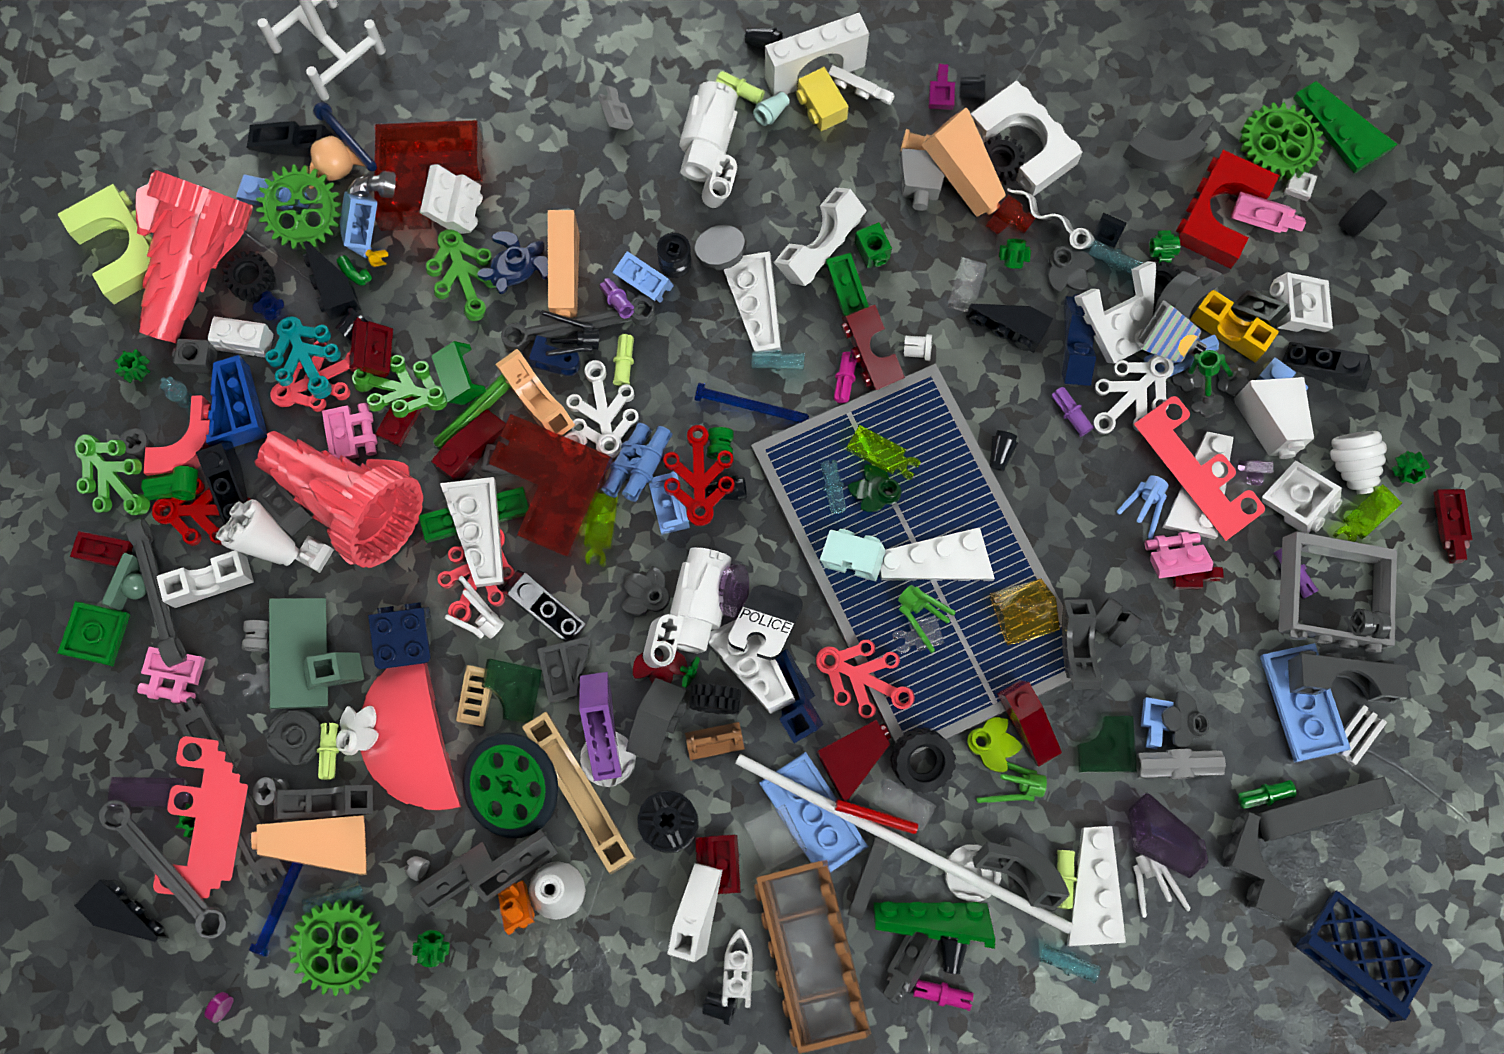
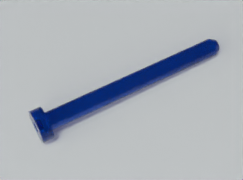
M698 383L696 401L701 402L702 398L799 423L809 419V415L806 413L707 389L703 383Z
M292 862L256 944L251 943L249 951L268 957L270 949L267 946L304 864Z

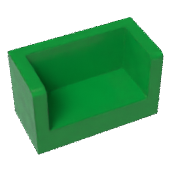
M453 341L432 355L448 403L466 405L486 392L485 386L472 384L463 359V355L472 350L470 344Z

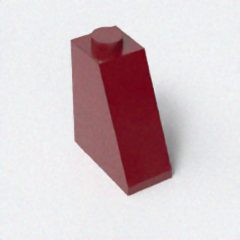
M877 719L818 750L816 753L836 792L843 801L850 799L890 745L888 741L891 739L890 733L884 724L879 725Z

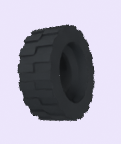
M924 727L923 729L913 728L912 731L905 732L901 738L899 737L896 740L897 743L891 750V767L896 774L895 776L904 786L914 792H922L924 794L930 791H938V788L944 787L946 782L952 778L953 770L956 767V755L953 753L954 749L951 744L938 732ZM928 747L936 755V764L927 773H917L910 766V757L916 749Z

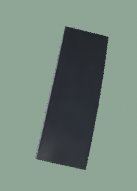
M295 121L253 124L249 127L247 148L252 151L283 156L311 157L312 144L333 134L323 124L300 126Z

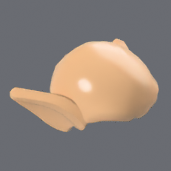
M334 136L324 137L312 144V160L309 170L311 173L313 169H317V178L325 174L328 176L327 181L340 180L350 174L353 165L364 166L354 153Z

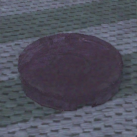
M732 563L731 566H727L720 580L719 595L723 596V603L720 602L719 606L722 614L728 618H737L749 595V576L743 564Z

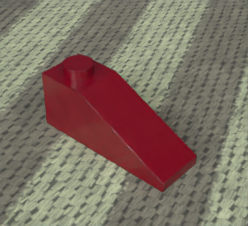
M486 409L449 439L431 462L437 471L452 482L462 481L484 455L486 444L492 445L508 425Z
M1019 680L997 693L1038 767L1062 753L1046 712L1030 682Z

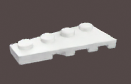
M770 251L744 255L739 263L731 268L724 269V273L756 355L782 351Z
M1207 431L1194 457L1201 466L1217 454H1223L1230 462L1233 437ZM1221 461L1215 462L1212 465V473L1218 478H1224L1228 474V467ZM1226 483L1219 488L1224 495ZM1182 486L1162 528L1179 532L1187 531L1189 534L1199 533L1202 537L1216 539L1219 533L1218 530Z
M495 478L440 483L476 587L504 584Z
M980 527L886 549L879 571L881 580L993 581L995 579Z
M736 620L710 632L708 644L770 714L796 702L776 660H766L757 657L759 648L766 642L763 637L759 635L749 637L747 639V647L742 652L732 648L728 642L729 633Z
M1112 826L1082 828L1077 861V881L1074 884V901L1070 915L1073 927L1067 938L1066 946L1126 943Z

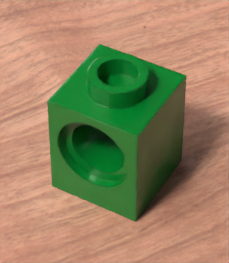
M878 222L856 231L854 243L866 268L871 266L879 267L887 263L891 256L892 247L880 223ZM876 245L880 249L872 250L868 246Z

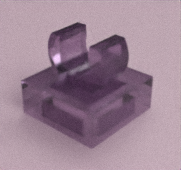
M1238 460V471L1248 472L1246 477L1247 484L1263 486V473H1273L1274 462Z

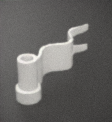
M1007 189L1011 193L1027 196L1031 213L1034 217L1042 220L1060 218L1066 230L1071 233L1070 243L1074 248L1085 249L1093 245L1094 237L1088 230L1084 228L1073 230L1070 221L1066 217L1055 213L1041 216L1038 213L1036 199L1032 194ZM1086 236V241L1082 244V238Z

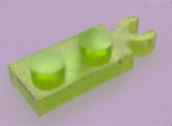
M861 425L858 426L846 448L850 453L892 475L896 469H899L901 474L910 480L913 479L914 473L908 471L907 466L913 465L919 468L921 463L915 457H904L907 449Z
M1382 484L1342 520L1347 526L1337 529L1333 536L1336 538L1344 533L1347 535L1348 541L1356 542L1357 536L1362 540L1393 513L1402 502Z
M591 493L584 545L591 547L585 556L587 565H591L593 556L601 557V567L606 565L607 559L603 551L604 549H612L619 500L618 495L616 498H613L606 494Z

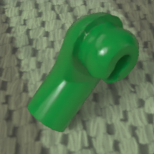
M340 256L337 259V265L342 273L358 286H365V283L372 280L367 269L364 268L357 272L347 256Z

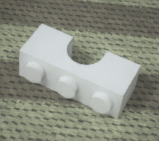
M235 550L210 558L212 565L202 569L187 570L180 568L156 576L163 602L177 608L253 583L254 580L248 558Z

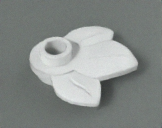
M347 706L340 719L341 731L336 737V747L343 754L354 755L359 750L366 751L377 741L379 734L373 729L377 718L373 706H367L357 714L350 706Z

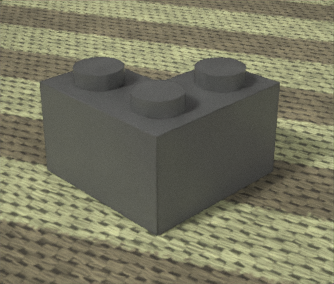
M655 678L637 710L626 747L627 752L657 763L662 753L665 755L668 753L672 743V739L668 738L669 733H674L679 721L677 717L682 718L687 706V702L683 701L686 693L685 689Z

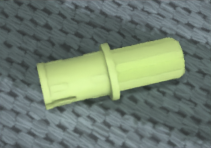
M721 71L717 76L716 82L731 87L738 97L745 98L755 104L762 101L765 94L764 90L747 83L746 79L742 78L740 80L724 71Z
M622 334L618 337L617 355L613 358V361L616 363L613 383L616 386L630 385L631 365L634 364V359L632 358L634 338L632 335Z
M327 723L320 724V748L317 749V753H319L318 777L322 780H331L335 778L336 754L339 753L336 747L339 724L329 723V726H327Z
M1057 850V870L1065 881L1070 894L1058 908L1072 909L1074 882L1077 881V878L1074 877L1075 852Z

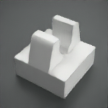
M308 535L299 549L295 560L320 573L334 549Z

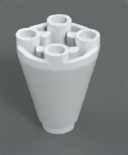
M254 499L246 501L244 504L240 501L237 502L230 510L231 518L216 534V538L221 541V544L229 549L279 565H290L299 552V548L295 546V542L262 504Z
M556 861L547 863L537 869L531 878L528 892L530 902L535 911L545 918L557 920L567 918L579 910L584 901L586 889L584 879L578 869L569 863ZM549 883L555 886V892L552 895L546 894L547 887L545 886Z

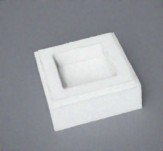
M1304 172L1300 178H1297L1295 173L1291 180H1287L1283 193L1308 201L1317 176Z

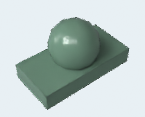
M127 553L122 555L104 595L102 604L122 611L127 598L140 599L146 595L147 591L142 574H139V562L135 556Z

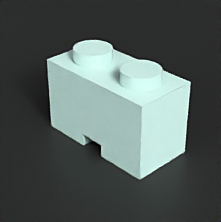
M839 529V532L830 530L820 558L824 567L846 573L847 568L856 571L855 576L876 581L886 552L880 540L868 535L864 538L854 536L853 532L845 529Z

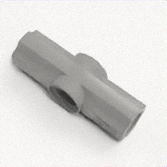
M1173 749L1166 752L1137 753L1135 760L1138 778L1168 777V779L1176 780L1191 779L1194 776H1222L1226 768L1225 757L1222 751L1217 750L1192 752V749Z

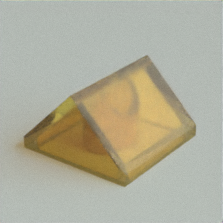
M1042 578L989 594L1007 646L1060 630L1056 597Z

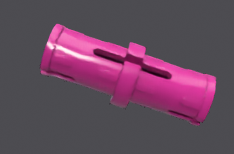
M920 979L916 983L917 988H913V997L935 1001L938 1006L942 1007L946 1004L965 1009L966 1011L971 1010L972 1004L960 999L973 1002V992L951 988L947 983L943 982L939 985Z

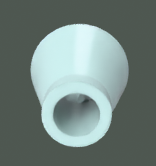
M779 92L777 95L757 103L756 108L753 110L756 121L762 126L772 125L790 103L788 96L784 92Z

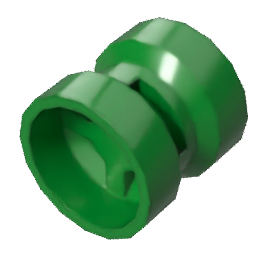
M725 427L708 429L710 445L707 447L706 456L717 460L718 454L721 451L726 450L733 454L731 442L734 439V431ZM723 456L720 460H729L730 458Z

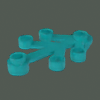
M293 316L282 319L276 328L277 334L280 336L274 349L266 353L265 359L270 366L278 367L284 362L283 354L290 342L293 348L284 368L276 371V381L281 386L290 385L293 382V374L300 361L309 378L308 390L316 399L326 398L330 395L332 386L326 377L319 375L310 355L326 358L329 362H335L341 357V352L335 344H328L323 347L303 343L300 337L315 338L318 342L325 343L330 340L331 332L325 325H318L315 328L303 326L302 322Z

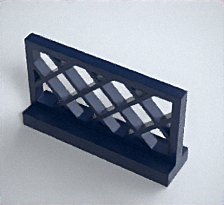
M1337 890L1332 892L1306 936L1301 937L1295 946L1390 1022L1407 1019L1411 1012L1408 1007L1433 965ZM1336 902L1345 907L1348 919L1336 920L1333 910ZM1363 921L1369 926L1372 938L1360 939L1356 922ZM1349 923L1353 940L1341 941L1337 924ZM1330 925L1334 942H1326L1317 935L1321 926ZM1380 940H1387L1393 944L1395 957L1384 958ZM1373 941L1377 958L1365 960L1361 943ZM1354 943L1358 961H1350L1345 957L1343 944ZM1404 959H1412L1421 966L1416 976L1408 977ZM1397 960L1400 978L1389 979L1385 961ZM1378 962L1382 980H1374L1369 976L1366 963ZM1402 981L1405 991L1402 1000L1393 995L1390 982Z

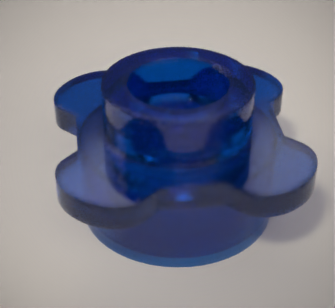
M269 291L264 292L260 301L253 305L254 312L261 313L267 321H272L278 317L284 308L283 300L276 299Z

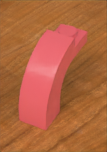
M202 395L191 396L190 424L186 434L178 442L166 447L145 448V475L153 476L173 473V469L177 466H189L195 469L201 466L196 452L210 447L206 443V436L209 435L210 420L208 419V414L211 411V403Z

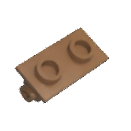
M739 722L685 733L690 760L745 750Z

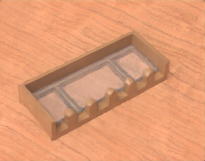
M822 860L756 877L758 884L754 885L755 894L758 901H762L764 912L761 913L762 923L765 930L769 929L771 941L768 942L769 952L772 959L776 958L778 970L775 971V976L779 988L783 987L785 999L782 1000L785 1016L790 1017L793 1029H790L789 1033L793 1047H797L800 1054L867 1038L871 1031L828 861Z

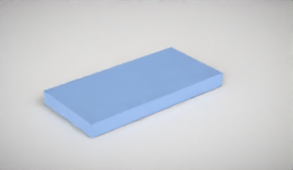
M1315 643L1260 656L1294 763L1351 750L1331 689L1318 695L1290 693L1288 660L1298 656L1301 651H1315L1316 655H1319Z
M806 752L776 771L834 802L837 801V798ZM766 779L759 782L811 863L827 860L830 872H832L868 847L854 824Z

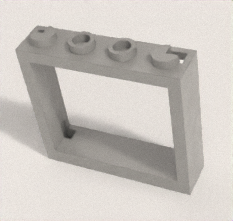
M1294 532L1283 537L1279 633L1290 634L1289 637L1296 640H1304L1307 637L1314 638L1315 643L1319 644L1337 642L1343 648L1365 647V651L1380 653L1383 648L1395 646L1397 550L1302 532ZM1301 551L1373 564L1372 613L1374 611L1387 612L1390 615L1391 630L1389 635L1384 639H1377L1371 636H1355L1350 632L1298 624Z

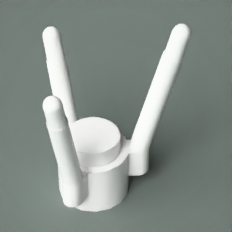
M459 576V581L466 588L463 591V595L481 613L475 621L478 627L476 628L448 614L445 615V619L473 632L480 639L484 635L489 639L493 638L503 627L504 622L489 608L463 576Z
M1158 851L1136 857L1138 865L1133 866L1136 874L1141 916L1143 918L1147 916L1142 874H1145L1146 879L1156 876L1166 900L1171 902L1172 897L1162 876L1163 874L1184 909L1190 911L1189 904L1166 868L1163 858L1159 857Z

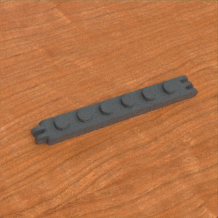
M192 697L186 699L189 710H187L183 702L178 703L176 707L180 715L176 717V720L184 736L217 740L219 742L218 751L226 753L225 762L232 763V772L239 774L205 706L202 703L197 704ZM189 743L196 760H198L202 755L201 747L196 743ZM240 777L239 782L244 784L243 780ZM247 790L238 844L258 884L263 888L268 885L264 876L265 873L274 882L278 879L275 867H277L282 876L288 873V869L283 860L259 856L257 849L252 850V832H257V825L264 824Z

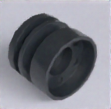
M671 790L659 791L649 796L641 805L637 817L638 830L643 840L653 849L666 854L678 853L687 848L695 839L699 828L698 814L691 801L683 794ZM666 814L668 817L675 816L672 820L674 824L672 828L668 826L661 827L663 815Z

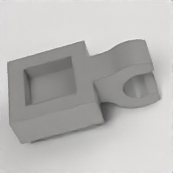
M607 86L608 96L598 95L609 127L629 130L634 123L627 105L619 101L616 88Z

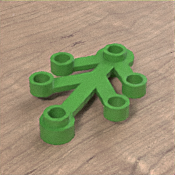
M451 229L444 230L438 236L437 243L440 249L434 259L428 260L426 272L432 277L439 276L442 271V264L448 255L451 257L452 265L443 280L435 284L434 294L439 299H446L450 294L451 286L458 276L467 301L464 307V314L471 321H479L485 315L486 306L482 300L477 298L469 275L484 282L489 288H495L496 286H493L489 280L485 281L478 278L477 274L481 269L464 261L461 253L475 259L481 266H487L490 263L492 254L486 248L478 250L464 243L463 237L459 232ZM447 239H452L455 242L450 243L447 241ZM486 255L488 258L481 259L479 256ZM434 265L437 266L439 269L432 270L430 269V266ZM444 288L446 292H439L438 289ZM471 305H476V306H479L480 308H479V309H473V308L471 307Z
M401 355L392 356L390 362V369L396 373L400 382L373 376V374L361 371L360 368L355 370L352 375L354 388L359 392H367L373 387L392 391V393L384 396L378 393L369 395L367 397V404L371 411H380L385 406L392 404L393 415L402 418L407 416L408 413L426 406L431 410H441L448 403L442 386H436L432 380L429 365L425 361H418L413 365L414 375L421 379L425 389L414 385L405 369V360ZM411 396L417 398L408 403L403 400Z
M82 435L75 443L76 455L82 460V478L77 481V490L82 494L95 491L96 482L93 479L94 464L98 474V497L94 498L92 506L96 512H109L112 508L109 492L110 483L124 500L123 506L126 512L131 515L146 514L150 508V501L144 497V494H133L116 474V472H124L127 475L139 474L142 470L140 460L105 461L100 455L101 453L121 456L126 451L125 443L122 440H110L101 443L92 435Z

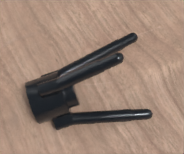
M545 310L540 312L543 316L583 328V331H577V338L551 339L553 344H577L576 347L547 351L546 356L598 350L599 329H593V323H583Z

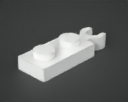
M832 65L829 71V75L836 86L842 89H846L847 86L855 89L854 94L866 100L870 96L891 105L895 97L894 93L835 65Z

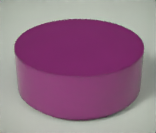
M220 992L215 995L205 1009V1017L213 1023L222 1020L232 1007L233 997L226 992Z

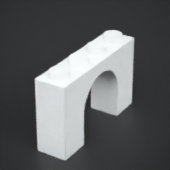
M860 13L766 45L765 80L772 96L777 95L779 92L789 94L797 91V77L800 70L813 59L825 54L833 53L838 67L848 72L865 67L869 32Z
M1018 81L1012 83L971 113L983 144L989 138L994 137L1000 131L1010 126H1025L1038 134L1043 144V151L1020 167L1016 181L1024 190L1033 196L1076 166L1082 155L1079 144L1069 138L1064 132L1063 127L1048 115L1046 108L1038 104L1031 96L1030 91Z

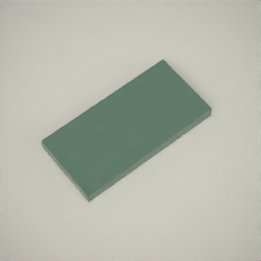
M269 598V708L328 707V687L308 690L303 666L306 657L327 654L326 598Z

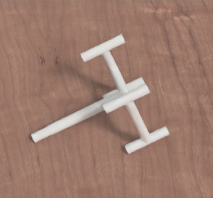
M298 0L300 5L272 28L265 18L259 19L257 24L273 53L277 54L282 50L277 37L299 20L338 59L336 63L320 76L315 67L311 66L306 70L322 101L329 99V93L324 85L372 46L378 55L385 53V47L375 23L370 19L364 23L369 36L348 53L344 52L326 34V30L317 14L315 6L323 0ZM326 0L330 8L337 7V0Z

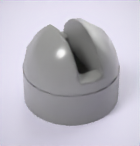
M414 856L407 860L409 866H405L404 870L408 877L419 882L426 876L430 862L422 857Z

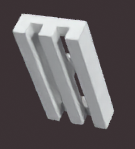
M1365 705L1359 707L1344 728L1348 737L1363 715L1367 717L1349 742L1351 750L1336 753L1352 766L1359 762L1387 723L1384 719H1379L1376 713L1370 712ZM1374 723L1375 726L1369 732V734L1361 743V745L1353 754V756H1349L1351 751L1354 749L1359 740L1368 730L1370 725Z

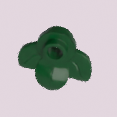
M865 465L864 480L848 485L850 494L854 498L862 500L861 510L867 512H877L885 505L895 504L899 501L902 493L899 484L895 480L889 479V475L884 469L874 465ZM888 491L891 493V495L885 494L884 492Z

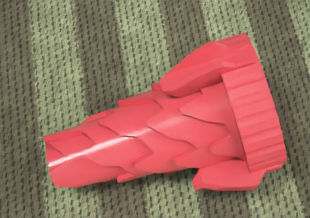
M158 170L151 173L149 183L138 188L136 192L137 234L146 236L154 233L147 253L150 261L143 279L145 291L141 303L140 333L177 344L184 322L193 311L199 291L204 293L211 269H216L219 260L239 241L244 231H246L254 206Z
M276 431L267 433L266 441L259 449L258 459L254 461L259 469L272 476L280 486L294 495L295 498L293 500L311 511L314 514L312 518L328 527L327 533L331 539L332 546L350 565L357 564L363 568H372L388 561L408 541L409 536L412 535L419 521V515L423 507V493L418 480L410 476L409 466L403 462L367 459L366 465L362 463L361 466H358L342 455L340 458H337L326 450L319 452L300 439H297V442Z

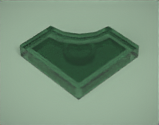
M487 659L482 687L491 690L499 698L503 708L504 720L524 724L533 720L542 670L495 659Z
M1133 716L1103 717L1102 729L1097 737L1090 742L1078 744L1079 773L1137 772Z

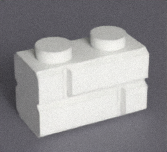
M216 316L212 320L208 335V341L217 351L251 356L256 355L264 358L266 353L271 350L274 334L266 324Z

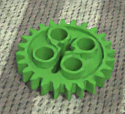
M1273 102L1269 109L1263 105L1260 111L1255 110L1244 123L1245 125L1240 131L1242 136L1239 139V142L1244 143L1240 151L1248 152L1244 159L1252 160V163L1279 175L1278 181L1284 175L1289 181L1295 173L1297 178H1300L1304 172L1308 173L1323 153V150L1320 148L1324 144V141L1319 140L1323 132L1315 131L1319 123L1311 124L1310 122L1313 115L1303 116L1305 109L1303 108L1297 112L1295 111V104L1290 109H1287L1285 102L1279 108Z
M294 164L292 165V172H289L283 166V175L280 176L277 172L273 171L272 174L275 180L264 179L268 188L259 187V190L265 195L264 197L256 198L257 201L263 203V207L257 208L256 211L264 213L265 216L260 218L259 222L268 223L264 231L269 232L273 230V240L281 236V245L285 246L291 241L292 248L296 249L300 242L302 248L305 249L303 244L305 241L310 242L313 247H318L317 239L326 243V233L332 236L335 235L331 230V226H340L335 221V217H341V213L336 212V208L341 207L342 203L335 202V198L339 197L340 193L331 192L335 184L333 182L325 184L327 175L324 174L317 178V169H313L309 174L308 166L303 165L301 172H299L297 165ZM310 186H314L318 191V196L312 201H309L305 196V190ZM283 188H288L291 191V198L288 202L284 203L279 199V192ZM298 200L305 205L323 204V207L319 209H303L301 214L296 210L277 211L278 206L298 205ZM313 212H317L321 217V222L316 227L311 226L308 222V217ZM286 214H291L295 220L293 227L289 229L285 228L282 224V219Z
M337 899L334 907H332L331 903L327 900L323 903L322 909L315 905L311 909L312 914L306 912L302 916L304 922L299 921L294 926L299 932H294L290 939L297 943L292 944L288 951L296 952V955L289 961L290 963H299L294 973L304 972L305 976L301 981L302 983L307 982L309 979L313 981L311 990L320 985L322 986L323 995H325L329 988H332L334 996H337L341 988H343L347 995L351 992L352 985L357 990L361 989L363 986L362 980L369 983L372 979L370 972L377 973L380 967L375 962H382L384 959V955L379 953V951L384 950L386 944L378 942V940L385 933L375 931L380 921L373 923L369 921L373 915L372 911L365 916L362 914L364 905H360L355 910L352 909V900L345 907H342L341 899ZM335 922L340 923L339 933H337ZM317 928H325L329 933V938H321L317 934ZM346 928H355L359 935L358 938L349 937L346 933ZM336 940H337V946H338V948H343V949L340 951V953L338 954V956H337V947L332 946V945L335 943ZM319 956L326 958L329 966H320L316 958ZM347 956L356 958L358 966H349L345 958ZM336 960L338 961L339 972L335 971Z

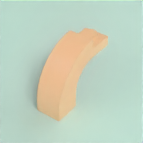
M518 349L495 364L516 397L550 438L555 441L575 426L564 407L540 382Z

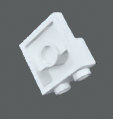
M438 164L431 165L420 213L443 227L455 230L460 234L472 232L478 223V219L475 216L476 208L483 199L480 193L481 185L464 174L456 176Z
M1288 272L1273 280L1270 286V294L1276 300L1287 303L1290 310L1277 323V328L1295 332L1303 329L1327 332L1333 329L1328 280Z
M1295 460L1262 496V503L1282 514L1284 522L1302 533L1309 534L1312 530L1317 532L1321 529L1325 522L1323 517L1328 512L1335 513L1342 503L1340 499L1342 488Z

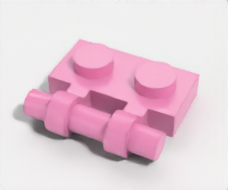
M367 403L358 404L359 413L351 414V409L348 405L322 411L329 453L337 458H340L342 455L350 460L359 458L358 447L364 446L366 455L372 456L377 454L375 446L378 444L377 436L373 434L372 423L374 422L373 414L369 412ZM354 425H361L363 435L355 437Z
M1186 531L1179 532L1177 536L1165 537V535L1155 536L1154 539L1145 540V549L1147 551H1157L1151 552L1150 561L1158 578L1212 571L1213 561L1205 546L1192 545L1201 542L1199 533L1189 534ZM1180 546V548L1169 550L1170 547Z
M149 647L141 674L151 676L149 684H139L138 693L147 695L148 698L155 700L159 698L170 699L172 703L176 704L180 702L187 703L186 699L189 697L195 699L196 694L187 692L186 686L187 683L199 684L205 658L187 654V661L167 667L160 656L159 649ZM163 679L175 681L173 689L162 687Z

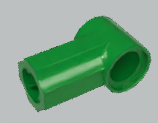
M177 466L173 469V473L147 476L146 479L142 480L141 484L144 497L148 500L171 497L179 500H192L196 496L198 470L189 466Z

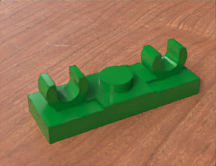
M851 253L826 259V266L843 317L868 307L869 305Z

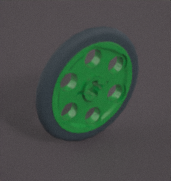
M498 733L489 736L477 744L470 753L464 767L462 781L465 800L474 818L485 829L495 835L506 838H524L542 829L552 817L557 805L559 792L557 774L547 753L536 742L515 733ZM495 753L502 755L504 760L502 767L495 765L493 761ZM520 755L528 759L529 767L527 770L521 769L518 765ZM482 775L487 776L490 780L491 785L488 790L484 789L480 784ZM510 780L512 781L511 787L513 788L511 791L508 790L509 784L507 783ZM532 781L537 782L541 787L539 796L533 795L530 791ZM493 801H497L501 804V815H497L493 812ZM518 804L526 807L528 812L526 819L519 817L517 814Z

